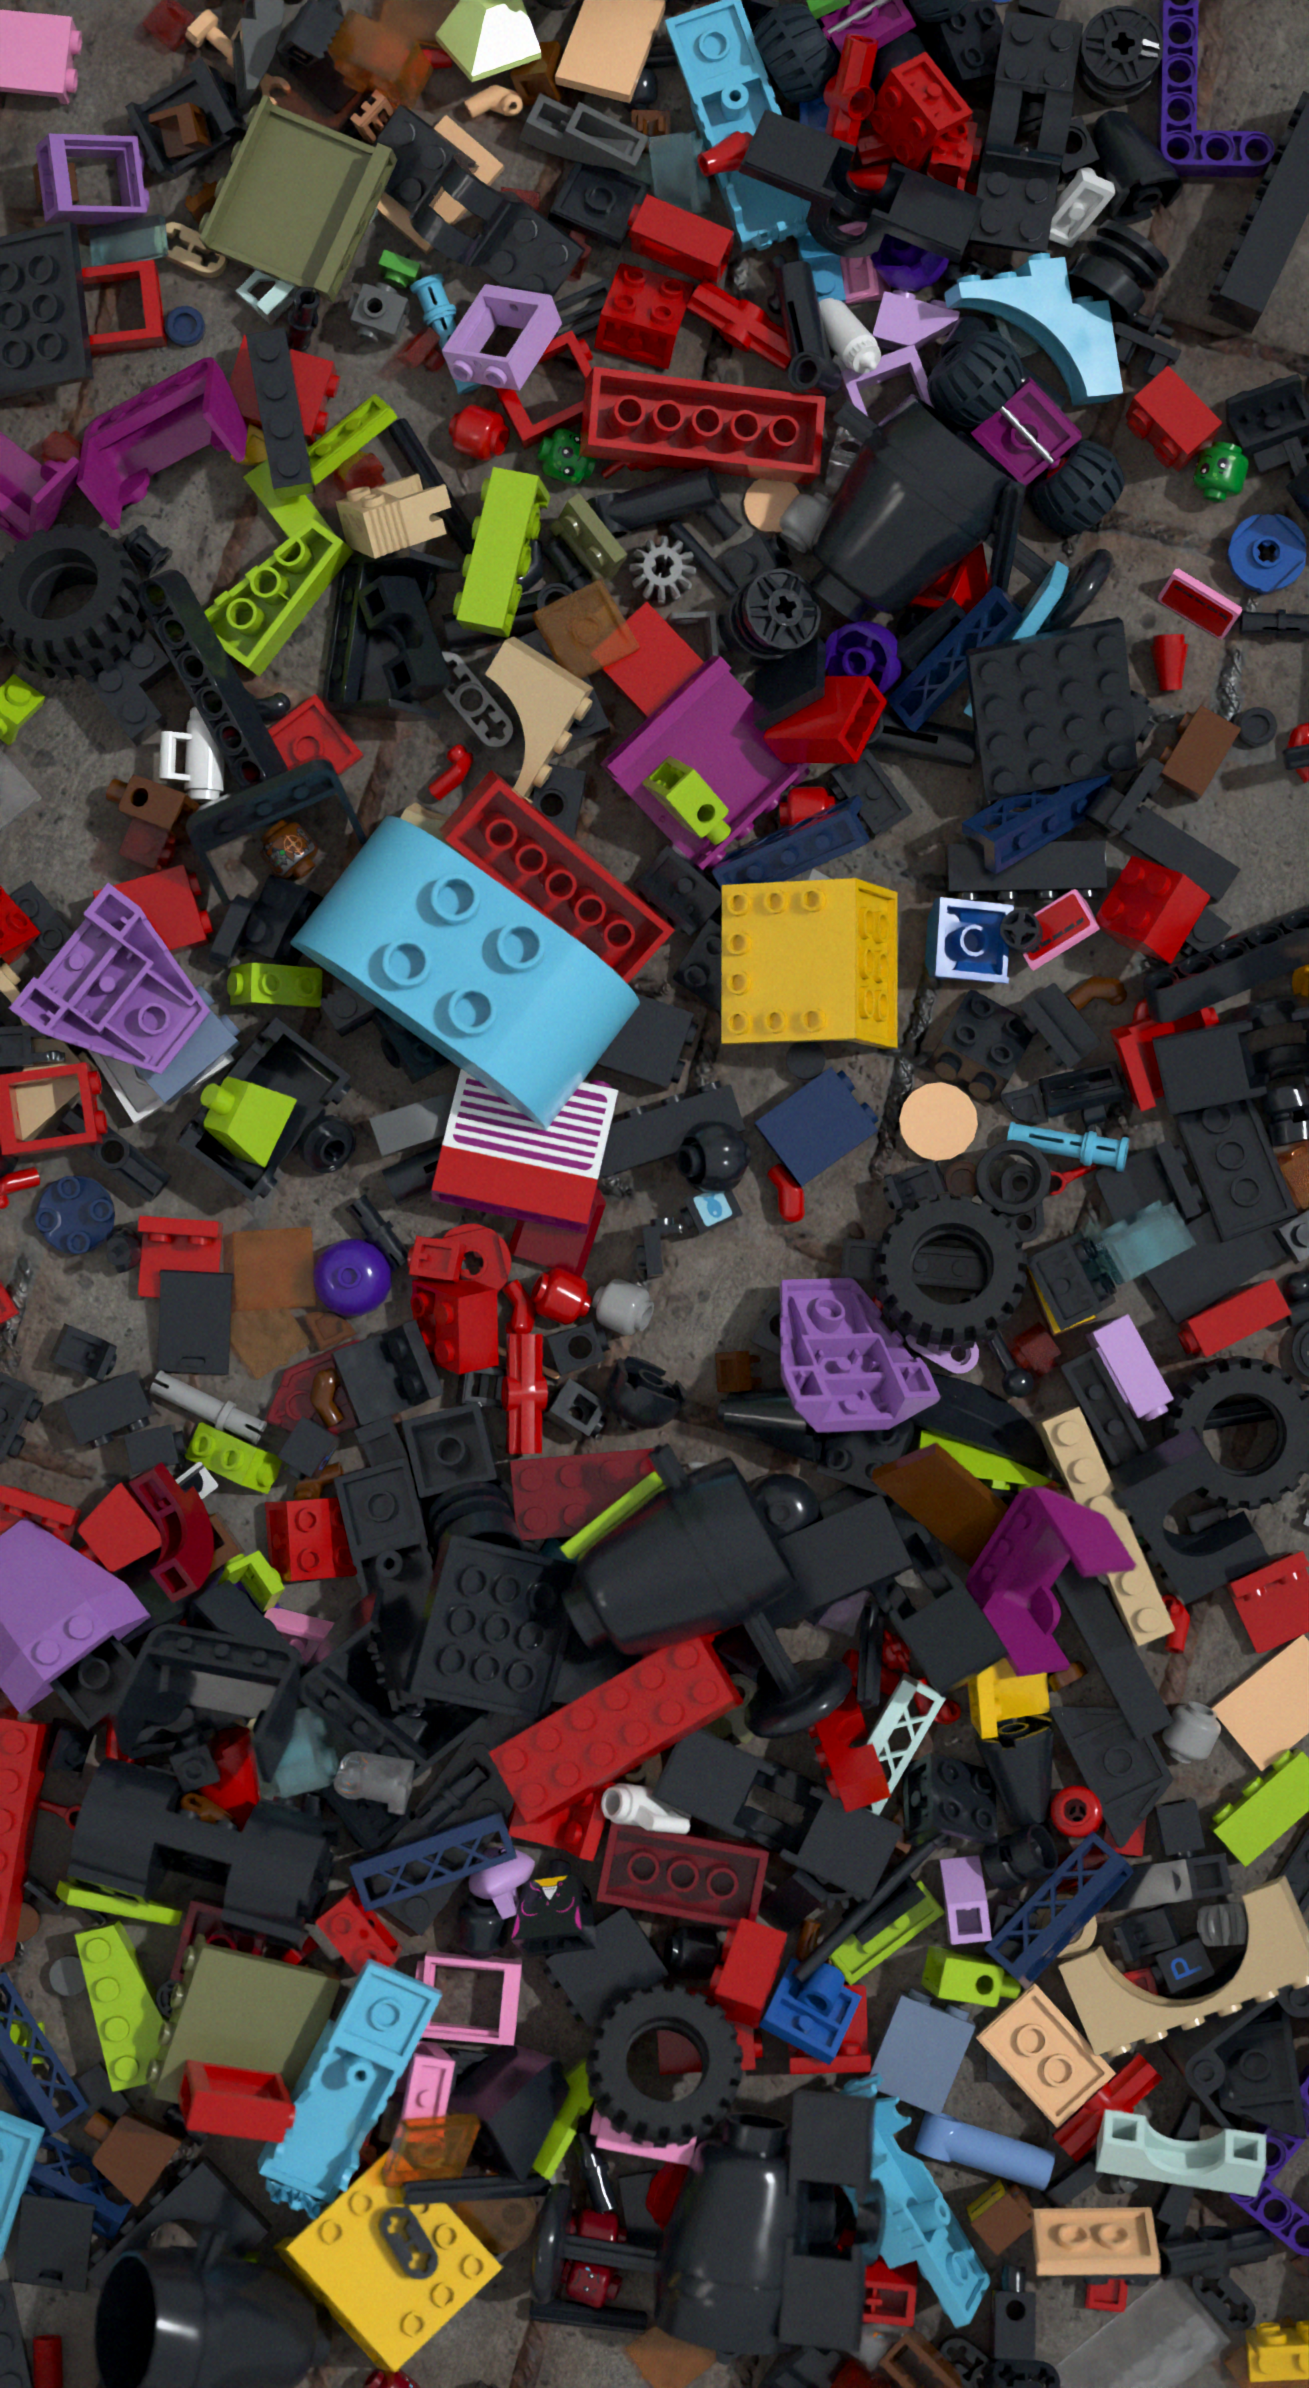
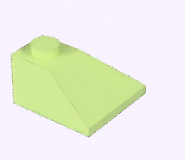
M460 0L435 34L436 41L471 82L541 58V50L522 0Z

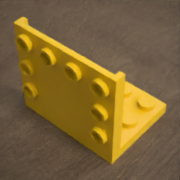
M857 878L722 885V1044L847 1040L881 1049H898V892Z
M391 2146L348 2187L346 2192L344 2191L297 2237H283L272 2247L293 2273L309 2288L316 2299L328 2307L331 2316L377 2368L396 2372L503 2268L446 2203L407 2206L401 2202L399 2189L403 2182L407 2180H423V2177L395 2146ZM393 2206L405 2207L410 2209L418 2219L438 2255V2267L430 2277L423 2280L412 2279L406 2276L399 2267L378 2229L379 2219L386 2209ZM393 2214L390 2217L392 2224L388 2227V2231L390 2234L398 2232L405 2242L409 2239L403 2228L408 2223L407 2218H398ZM413 2244L408 2246V2249L413 2256V2260L409 2263L411 2269L419 2268L423 2272L427 2269L424 2262L429 2256L427 2252L418 2253Z

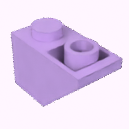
M893 290V293L884 291L872 336L876 339L878 347L883 350L895 352L914 344L918 351L950 333L959 318L960 312L953 310V308H947L944 301L931 300L930 303L916 300V296L907 291Z
M972 1855L939 1859L947 1934L951 1945L990 1941L988 1905L980 1856Z

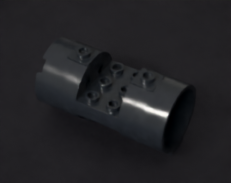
M107 1757L102 1761L84 1797L73 1835L70 1865L66 1874L72 1885L148 1907L151 1896L159 1889L167 1871L226 1887L224 1909L220 1918L225 1930L301 1952L304 1941L308 1938L309 1931L304 1928L307 1923L315 1925L330 1885L335 1863H333L334 1852L330 1851L331 1845L337 1847L339 1844V1823L303 1813L300 1808H296L297 1804L294 1801L274 1796L273 1800L261 1798V1801L253 1808L241 1833L238 1832L239 1827L230 1822L216 1820L214 1825L200 1821V1815L192 1811L177 1809L182 1796L189 1792L182 1790L172 1765L161 1763L159 1768L151 1765L143 1767L112 1757Z

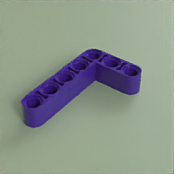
M1160 0L1159 29L1164 42L1163 55L1158 67L1157 149L1180 176L1239 178L1260 176L1268 168L1275 150L1274 143L1268 135L1258 131L1197 130L1199 0H1187L1188 4L1184 6L1175 5L1171 0ZM1173 32L1182 33L1187 38V42L1185 44H1175L1169 38V34ZM1173 70L1181 71L1185 74L1187 80L1181 83L1174 82L1168 76V72ZM1173 108L1180 109L1185 113L1186 119L1175 121L1170 118L1167 111ZM1174 146L1179 147L1184 151L1186 157L1180 160L1173 159L1167 153V149ZM1211 147L1218 148L1223 152L1225 158L1218 161L1212 160L1207 155L1206 149ZM1249 148L1258 149L1263 155V160H1250L1246 156L1245 150Z
M1308 2063L1300 2073L1299 2079L1307 2134L1309 2136ZM1259 2125L1253 2133L1266 2135V2142L1276 2144V2153L1265 2162V2172L1256 2197L1227 2193L1233 2201L1295 2252L1309 2256V2240L1304 2243L1295 2241L1297 2229L1300 2226L1309 2225V2213L1272 2183V2180L1305 2139L1301 2140ZM1269 2200H1281L1282 2210L1277 2216L1267 2217L1264 2215V2206Z

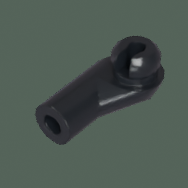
M246 689L263 723L282 719L291 707L290 699L284 693L278 692L273 696L257 699Z

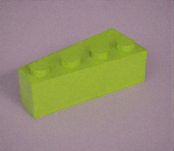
M493 467L491 477L485 478L481 489V501H484L482 515L476 516L473 522L472 539H475L472 554H467L465 557L462 574L463 577H466L463 592L457 593L453 607V614L457 616L456 620L463 629L509 638L522 594V585L517 584L519 577L524 578L528 574L532 561L531 547L528 546L530 539L538 540L542 528L539 508L547 509L551 498L542 480L537 475Z
M314 519L274 550V554L259 567L256 565L246 573V577L229 592L225 591L214 600L215 603L204 611L224 650L259 677L354 552L344 541Z
M116 1920L104 1923L101 1926L96 1925L81 1929L75 1934V1939L112 2092L148 2084L149 2082H146V2072L151 2058L157 2059L161 2047L158 2044L159 2031L163 2021H169L170 2018L159 2010L156 2001L158 1991L155 1985H152L143 1968L144 1965L122 1922Z

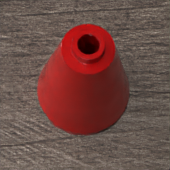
M247 1726L231 1727L218 1731L219 1745L215 1751L214 1759L221 1773V1778L216 1783L195 1789L198 1795L205 1796L235 1816L236 1821L234 1824L239 1827L238 1832L241 1833L253 1808L261 1801L257 1760L251 1742L253 1735Z

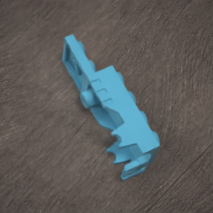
M722 0L665 20V27L691 98L690 108L702 142L707 150L735 131L741 133L749 132L754 136L765 110L782 116L778 104L775 103L772 86L768 84L769 78L761 55L755 45L754 36L741 0ZM738 171L714 174L742 252L756 248L758 251L769 248L774 241L779 243L785 241L786 237L793 235L794 238H798L809 232L805 220L811 202Z
M369 1958L367 1959L336 2022L328 2020L290 2095V2101L296 2107L295 2121L292 2129H286L283 2143L267 2141L257 2160L259 2173L266 2176L265 2189L270 2192L271 2201L278 2204L280 2200L288 2201L290 2208L297 2211L298 2209L305 2208L308 2216L316 2219L320 2211L319 2207L324 2202L331 2204L339 2189L347 2191L350 2177L359 2167V2150L368 2132L378 2122L380 2113H383L387 2105V2099L389 2095H392L396 2087L398 2077L401 2078L442 1997L441 1990Z
M879 2072L859 2080L857 2078L852 2079L844 2085L843 2090L836 2093L870 2097L877 2093L876 2086L881 2085L880 2082L884 2080ZM899 2097L876 2099L871 2178L879 2179L883 2185L886 2197V2226L879 2255L884 2258L889 2269L917 2260L922 2276L930 2282L938 2296L941 2309L945 2314L949 2315L954 2326L957 2328L969 2324L992 2280L948 2203L945 2202L940 2189L934 2183V2179L929 2170L926 2169L924 2162L903 2152L895 2141L893 2134L911 2122L910 2116H901L895 2109V2105L900 2100ZM846 2184L845 2186H840L851 2201L854 2213L858 2218V2204L855 2202L856 2189L847 2187Z

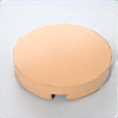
M942 1082L926 1084L913 1091L902 1105L899 1117L900 1135L907 1147L920 1158L935 1161L951 1160L963 1153L974 1140L978 1126L976 1108L969 1096L958 1087Z

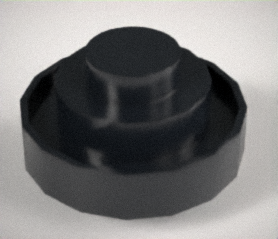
M334 1115L320 1116L312 1120L303 1129L299 1137L298 1152L300 1158L313 1171L319 1173H332L342 1168L355 1151L356 1137L354 1130L342 1118Z

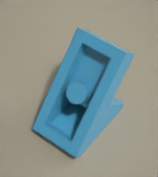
M810 232L796 238L799 261H805L811 265L819 302L826 298H833L845 304L846 298L840 265L841 256L823 248L812 237Z

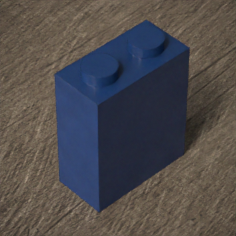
M832 1067L828 1068L754 1123L755 1128L801 1188L878 1131L874 1125L879 1121L878 1117L866 1102L859 1105L851 1094L856 1088L843 1070L836 1073Z

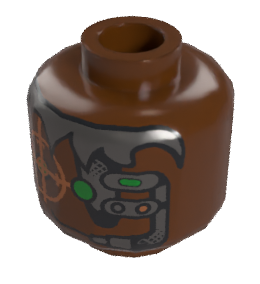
M282 820L260 838L263 843L260 848V856L277 877L287 879L294 875L297 880H300L316 867L312 860L317 855L318 846L301 824L297 822L287 824L285 820Z

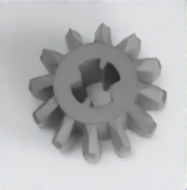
M667 536L661 537V547L657 548L651 539L646 540L645 545L648 553L636 549L634 557L640 563L631 564L629 568L630 573L640 575L632 581L633 587L637 589L646 586L643 592L645 600L650 599L653 593L657 592L658 604L665 603V593H670L674 601L680 600V592L677 587L690 591L692 584L686 577L696 575V568L687 565L693 560L692 552L680 554L683 547V542L680 540L676 541L672 548H668ZM664 563L665 568L668 564L671 565L668 577L661 578V573L658 576L655 575L657 564Z
M1244 1902L1205 1905L1198 1909L1197 1931L1204 1945L1248 1944L1249 1924Z

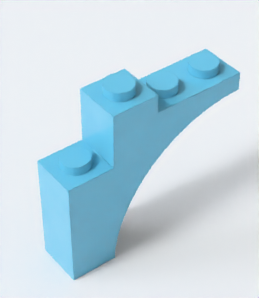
M1049 253L1034 254L1027 257V262L1014 272L994 275L991 280H981L980 275L964 276L957 279V284L944 293L947 308H966L991 313L1013 323L1029 334L1042 346L1059 369L1069 391L1072 406L1107 403L1123 394L1109 301L1094 302L1093 296L1072 299L1065 257L1050 258Z

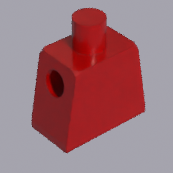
M120 1482L77 1529L86 1541V1544L77 1551L97 1565L102 1562L110 1573H114L162 1547L161 1535L154 1518L126 1482Z

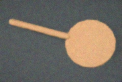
M758 479L746 492L744 499L745 515L749 522L759 531L781 533L783 530L779 525L780 517L793 499L800 493L793 483Z

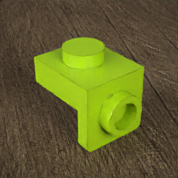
M15 674L0 687V739L8 745H11L16 740L19 729L43 706L45 696Z
M259 1550L246 1557L244 1554H239L231 1558L224 1565L225 1570L218 1581L219 1585L227 1580H230L233 1584L241 1581L262 1613L275 1607L285 1589L280 1574L276 1569L270 1567Z

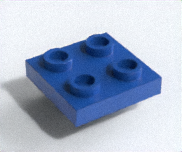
M791 1958L784 1969L759 2027L830 2065L839 2050L862 1996L844 1987L845 1978L842 1972L826 1963H823L803 1984L800 1983L791 1972L801 1962Z

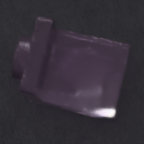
M864 1590L831 1605L817 1624L853 1637L870 1592Z

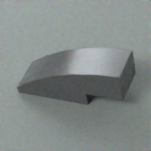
M245 0L243 4L244 18L240 19L231 37L236 103L239 109H245L255 94L275 54L281 34L284 0Z
M540 93L525 122L519 140L543 151L573 161L612 169L634 170L649 136L580 102L576 109L573 110Z
M455 1091L369 1118L382 1156L385 1158L420 1145L424 1146L444 1139Z

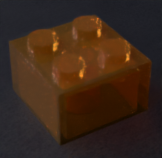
M349 8L343 19L344 22L335 33L336 37L332 39V44L328 47L327 52L335 62L334 68L345 77L344 83L356 91L364 93L365 89L372 92L377 89L387 98L392 108L397 109L399 105H405L412 111L434 70L418 42Z

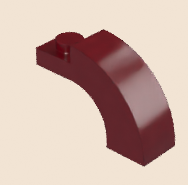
M161 1461L138 1474L129 1482V1485L150 1512L159 1528L162 1542L161 1554L158 1562L149 1572L170 1601L174 1603L198 1590L206 1580L213 1561L214 1539L208 1512L194 1486L183 1491Z

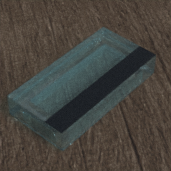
M160 214L89 228L92 267L169 256L165 217Z

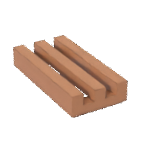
M377 89L371 95L375 102L372 105L367 101L362 104L361 108L364 114L360 117L354 113L350 118L366 144L373 146L377 138L368 125L371 123L380 135L385 126L378 117V114L382 111L389 122L395 113L387 98Z

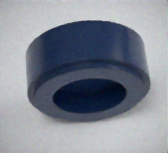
M177 307L169 313L166 319L165 327L170 340L177 346L183 348L196 346L205 336V321L201 313L193 307Z

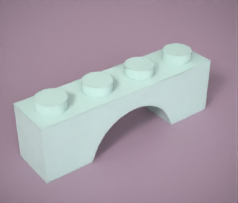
M1105 2109L1097 2137L1096 2171L1255 2197L1265 2172L1266 2135L1225 2129L1217 2136L1207 2140L1179 2141L1156 2132L1149 2125L1144 2115Z

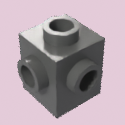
M376 282L374 286L363 283L360 294L353 293L347 309V315L351 316L352 328L357 331L356 335L372 343H378L379 339L397 345L410 311L408 298L397 295V290L389 285Z

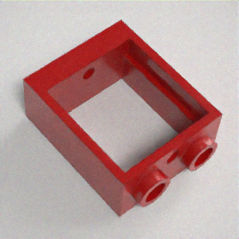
M648 194L642 205L636 203L627 222V226H630L627 237L631 238V251L700 282L706 279L718 287L732 256L734 231Z
M154 259L82 268L83 285L140 278L146 325L145 329L89 335L91 355L167 346L159 271Z
M571 330L553 339L537 364L569 350L585 381L592 370L589 361L593 360V356L585 339L582 338L577 341ZM493 387L524 450L540 443L544 436L550 438L559 428L568 429L582 422L584 400L532 425L515 390Z
M83 1062L0 1075V1143L2 1155L11 1158L103 1144L102 1134H106L108 1128L105 1111L98 1110L96 1095L102 1094L99 1071H93L92 1065ZM78 1076L86 1133L23 1142L15 1085Z
M1271 1278L1260 1281L1180 1322L1178 1325L1181 1332L1177 1333V1337L1187 1355L1192 1353L1196 1359L1206 1358L1292 1313L1275 1280Z
M354 1885L326 1907L315 1921L358 1976L368 1958L389 1967L398 1960L403 1946L374 1910L364 1911L359 1893ZM367 1920L374 1921V1927H372Z
M186 2060L177 2099L187 2130L283 2143L286 2129L291 2130L293 2127L296 2107L290 2101V2090L286 2089L281 2073Z

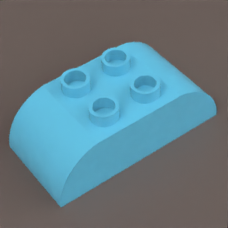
M390 815L383 819L290 942L292 946L545 1130L548 1129L640 1005L638 997L629 985L585 945L449 846L419 827Z

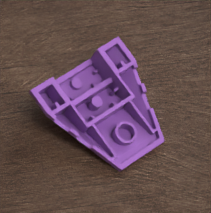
M107 883L83 913L86 919L38 979L35 977L31 979L9 1009L41 1034L162 1075L211 1011L157 934L142 909L111 884Z
M853 1278L790 1279L781 1281L779 1285L781 1377L794 1408L817 1432L890 1429L939 1401L941 1396L927 1365L920 1357L914 1360L902 1345L905 1339L898 1331L892 1333L880 1319L882 1312Z
M25 1517L0 1536V1687L22 1715L54 1691L49 1684L51 1681L112 1635L119 1641L151 1617L126 1583Z

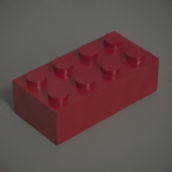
M654 1448L510 1461L514 1517L522 1540L576 1535L650 1473L655 1471L658 1475L647 1455Z
M611 1821L596 1901L738 1928L741 1918L753 1922L757 1920L769 1848L693 1832L678 1834L650 1831L642 1826L616 1824Z

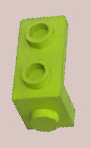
M263 963L231 966V973L227 979L230 1006L245 1007L257 1004L310 1008L320 1007L322 998V970L320 968Z
M203 1422L198 1424L187 1449L188 1453L185 1454L186 1459L195 1463L202 1462L205 1468L242 1486L265 1494L269 1493L272 1484L277 1479L279 1468L283 1461L274 1453L250 1445Z

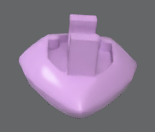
M504 1846L491 1847L486 1849L483 1854L494 1857L505 1853L506 1850ZM515 1849L516 1859L471 1874L469 1878V1891L483 1899L492 1898L502 1919L516 1915L520 1900L516 1887L529 1880L535 1865L533 1859ZM478 1858L475 1863L480 1862V1861H483V1860L480 1859V1858Z

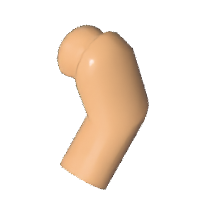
M492 85L463 101L472 119L488 110L506 116H515L521 112L523 107L522 100L517 92L499 85Z

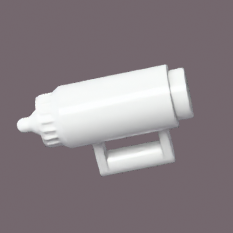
M833 298L821 300L819 305L828 345L836 354L832 361L839 365L841 371H844L846 367L860 374L875 370L881 360V351L876 339L842 301Z
M193 707L190 710V719L187 722V733L161 732L159 780L184 782V791L188 792V796L197 803H208L219 798V794L224 792L225 760L197 708ZM176 741L186 742L185 774L175 773Z
M619 1783L614 1787H609L604 1792L601 1801L603 1814L612 1822L642 1826L650 1831L686 1834L689 1831V1821L692 1816L652 1797L651 1794L654 1787Z

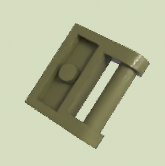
M580 493L566 502L558 519L549 527L556 538L561 537L564 539L566 545L580 563L587 567L591 575L590 580L597 590L607 585L615 577L627 557V553Z

